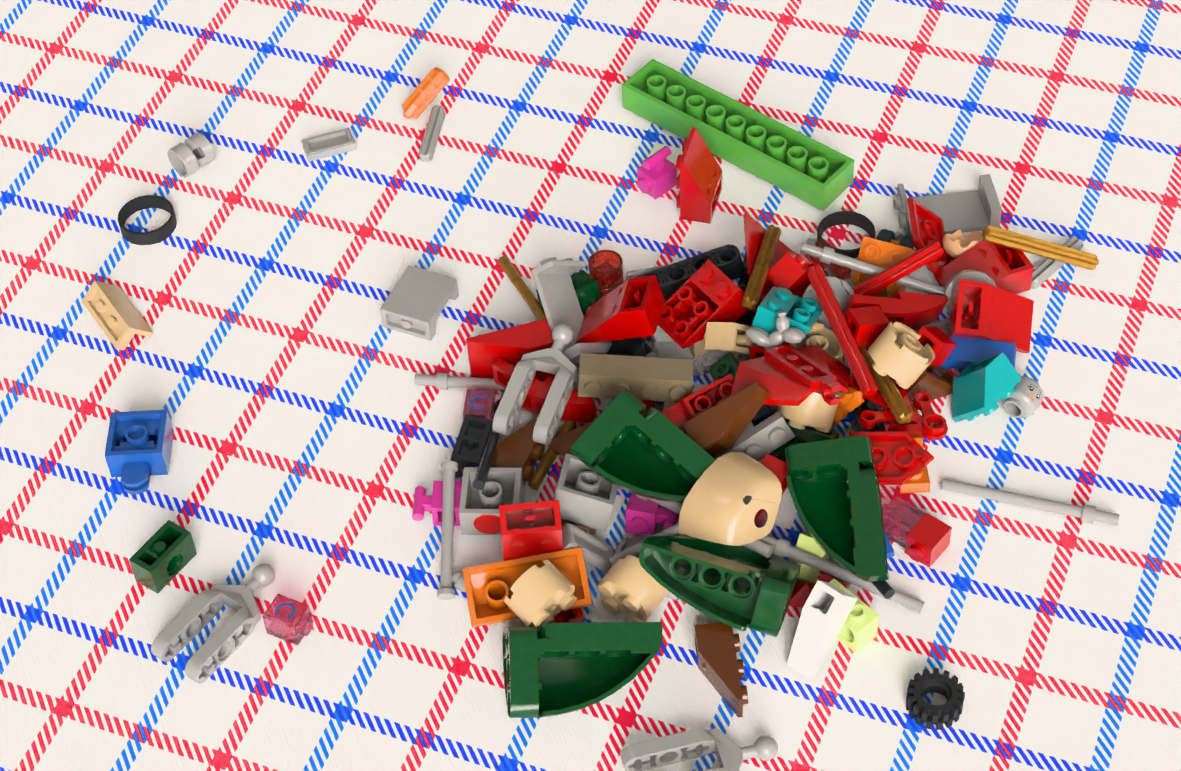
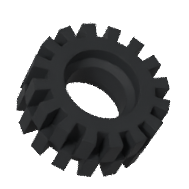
M934 668L932 674L929 673L928 669H924L922 676L918 672L914 675V680L911 679L909 681L906 710H909L911 719L916 717V724L921 726L923 722H926L925 728L931 729V725L935 724L936 730H942L943 723L948 728L952 726L953 721L957 722L963 710L965 692H963L964 687L962 683L958 684V678L955 675L950 679V672L944 670L942 675L939 674V668ZM932 692L939 693L947 698V702L943 705H932L927 703L923 696Z

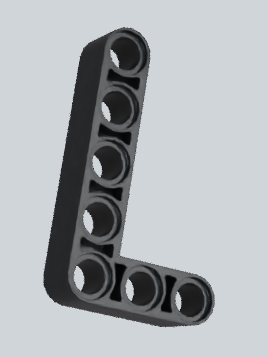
M728 244L637 277L655 275L666 302L708 259L732 281L740 278L745 269L737 246ZM655 336L634 338L643 340L646 354L651 353L657 345Z

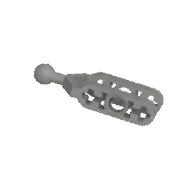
M559 324L552 330L554 342L551 348L523 354L521 361L515 366L494 415L492 425L494 432L504 435L511 433L532 385L536 370L556 376L535 423L533 441L544 445L551 443L571 396L577 375L576 366L562 353L564 345L569 344L573 340L574 332L569 325Z
M259 564L253 569L252 579L245 586L214 584L209 590L202 591L158 634L152 643L151 653L164 662L171 661L217 615L223 605H227L236 612L196 651L185 666L184 672L188 678L198 684L204 683L253 632L255 624L261 619L253 594L260 587L269 586L273 583L275 570L269 564Z
M698 728L628 745L620 752V757L625 771H645L699 758L715 752L720 768L702 771H740L743 760L755 757L762 761L773 759L778 752V744L770 736H761L756 739L753 745L740 748L737 743L717 728L710 730Z

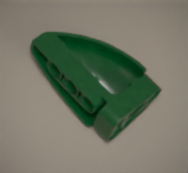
M624 389L609 404L570 449L577 458L608 482L642 497L676 503L684 502L696 481L715 461L711 455L657 409L651 407L646 412V405L628 389Z
M853 436L800 443L786 447L785 459L788 488L797 513L815 542L831 559L859 579L866 582L889 580L881 492L877 481L871 439L866 436Z
M686 536L646 537L639 554L640 565L648 574L669 592L696 610L740 631H746L748 627L751 630L773 637L778 636L801 568L800 564L774 557L773 561H771L772 555L767 558L745 546L724 545Z
M662 622L546 623L540 625L539 631H537L536 627H507L503 632L502 652L508 717L542 718L559 716L589 707L614 694L633 680L659 651L663 642Z

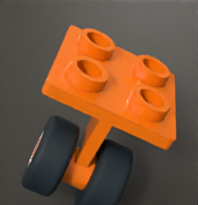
M882 229L876 239L863 237L857 260L887 269L917 251L912 244L910 235H904L901 241H897L893 231ZM854 270L852 282L855 286H858L873 276ZM896 283L887 287V298H895L898 291L905 292L906 287Z

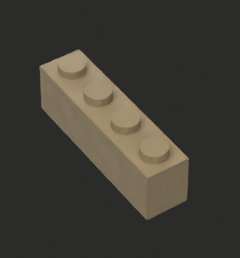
M580 353L578 397L615 399L624 389H628L641 400L680 402L692 394L693 359Z

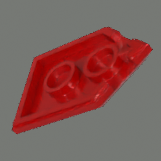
M908 198L906 206L912 244L916 251L934 241H938L943 248L942 239L945 234L943 219L913 198ZM944 248L942 256L926 264L927 269L933 274L949 262V255Z
M907 431L849 432V437L866 436L871 439L879 485H903L934 460V456L923 449Z

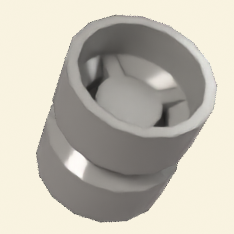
M199 132L167 152L171 165L184 178L196 172L199 166L207 165L216 157L209 140Z

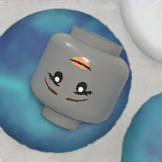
M1021 376L1022 380L1014 387L1016 391L1008 398L1001 399L1007 414L1014 418H1028L1034 414L1044 398L1043 390L1036 380Z

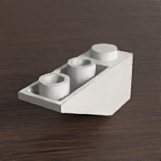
M818 580L803 606L787 665L813 680L857 598L832 583Z

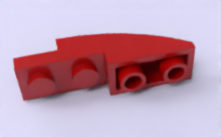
M898 291L895 298L852 294L842 312L846 318L849 308L879 306L892 324L900 322L913 330L937 320L949 299L948 296Z
M498 358L492 364L494 383L506 389L516 365ZM549 375L543 382L534 376L522 409L534 414H540L554 380L552 376ZM573 389L561 420L592 422L595 419L594 400L591 397H578V391Z
M730 373L687 396L661 413L686 434L683 424L691 420L695 414L705 412L714 407L719 400L729 398L735 379Z

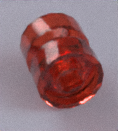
M600 250L590 256L588 260L589 275L597 280L602 298L624 281L622 257L619 253L612 250Z

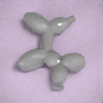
M786 311L777 312L779 316L776 319L777 330L770 334L758 327H750L746 330L748 339L759 346H763L764 349L774 348L783 341L791 344L800 343L805 338V334L796 327L789 328V319L786 317Z

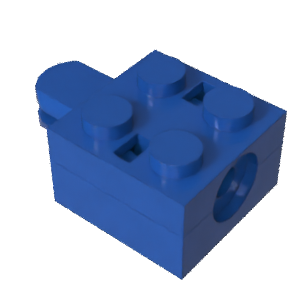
M168 410L111 412L105 459L111 477H121L123 488L129 494L137 495L147 491L151 475H168L174 432Z

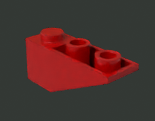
M787 252L768 271L767 278L776 288H786L792 294H795L811 284L807 276L809 267L819 265L822 267L825 276L830 275L825 271L826 264L819 262V258L809 254L803 255L801 253Z

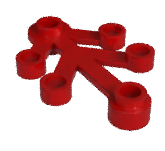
M853 375L849 379L848 387L855 388L861 392ZM893 379V382L899 388V392L913 413L911 417L912 424L898 425L890 423L886 425L885 431H907L910 435H923L930 440L944 438L947 434L948 426L943 416L934 413L931 406V396L926 392H917L915 394L913 406L921 411L922 415L913 411L906 389L899 386L895 379ZM878 392L873 397L862 396V398L888 411H862L859 424L865 429H873L876 423L897 421L884 398Z

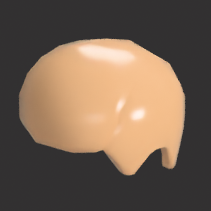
M958 229L953 234H944L942 244L945 251L956 259L981 242L983 236L978 231H972L969 236H964L961 233V229Z

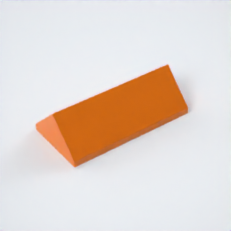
M573 548L462 569L472 627L520 619L505 604V597L507 596L511 599L514 593L510 588L516 580L535 564L539 568L545 566L542 561L546 559L550 560L575 586L574 595L577 597V600L568 610L592 606L582 548Z

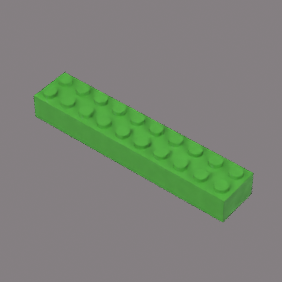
M654 59L650 60L622 84L623 108L683 139L689 137L692 127L696 128L712 154L822 211L853 183L854 159Z

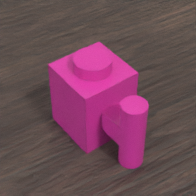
M664 146L642 162L643 165L637 169L638 188L655 200L676 186V165L666 159L671 155V150L668 146Z
M455 480L454 526H461L459 507L462 480ZM443 481L433 482L432 495H426V488L423 486L415 488L412 512L414 520H423L424 511H432L434 526H442Z
M632 493L626 508L625 533L634 535L654 534L658 524H663L664 530L677 524L680 514L667 508H661V505L649 499L645 501Z

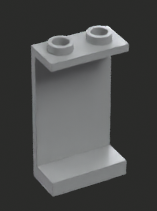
M990 174L979 176L978 190L911 197L943 219L945 234H953L958 229H961V233L983 231L987 225L1000 228L1002 208ZM902 183L897 186V195H893V207L895 211H899L898 224L900 229L904 228L905 235L911 236L906 206L908 198Z
M556 257L541 261V266L532 270V274L550 329L552 331L556 325L567 324L574 332L573 340L569 344L564 345L562 353L572 363H579L580 353L607 354L612 346L611 342L576 343L584 317L570 274L586 267L585 261H573L572 258L557 260Z

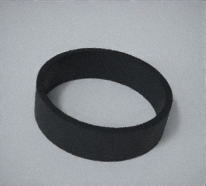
M145 195L134 198L127 202L118 213V223L122 236L128 242L136 245L159 243L167 239L174 232L177 225L173 205L166 198L157 195ZM159 208L171 214L169 220L163 226L150 232H134L124 227L126 220L132 214L143 209Z
M839 211L827 215L821 220L817 229V241L823 248L826 246L835 249L834 252L854 259L858 257L860 248L844 250L832 247L823 240L821 236L823 232L835 225L850 224L865 230L870 238L875 239L876 233L873 223L867 217L852 211Z

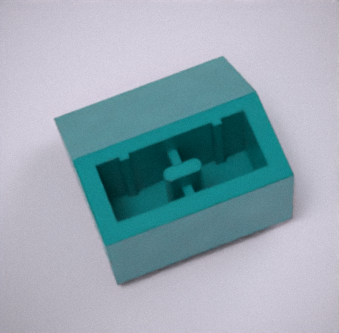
M773 286L758 306L751 327L761 328L770 334L777 330L776 319L779 317L777 312L786 311V317L789 319V328L796 327L803 331L804 334H807L822 314L823 308L812 299L800 298L793 295L786 288H776Z
M1003 352L970 364L953 379L952 419L955 423L965 419L968 422L972 421L980 414L984 416L991 414L999 407L997 403L1001 399L1008 398L1016 391L1014 387L1022 378Z

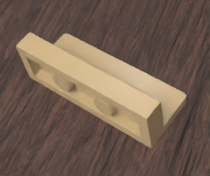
M99 281L93 282L82 303L116 349L125 350L134 334L151 337L153 331L119 286Z

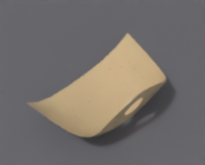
M730 452L718 457L704 471L684 499L679 515L678 533L732 546H742L762 539L771 532L774 526L782 495L781 483L772 471L743 452ZM747 495L751 496V501L745 505L743 498ZM760 509H764L768 515L767 521L763 527L758 528L754 523V518Z

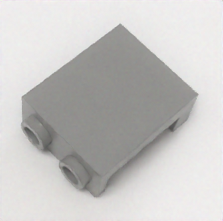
M408 265L380 308L383 327L432 341L436 334L434 322L448 300H456L459 296L457 279Z

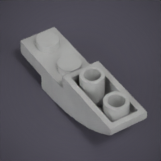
M778 411L756 426L750 422L732 448L714 457V459L716 460L718 457L730 452H743L758 461L765 457L766 454L771 453L794 438L795 434Z

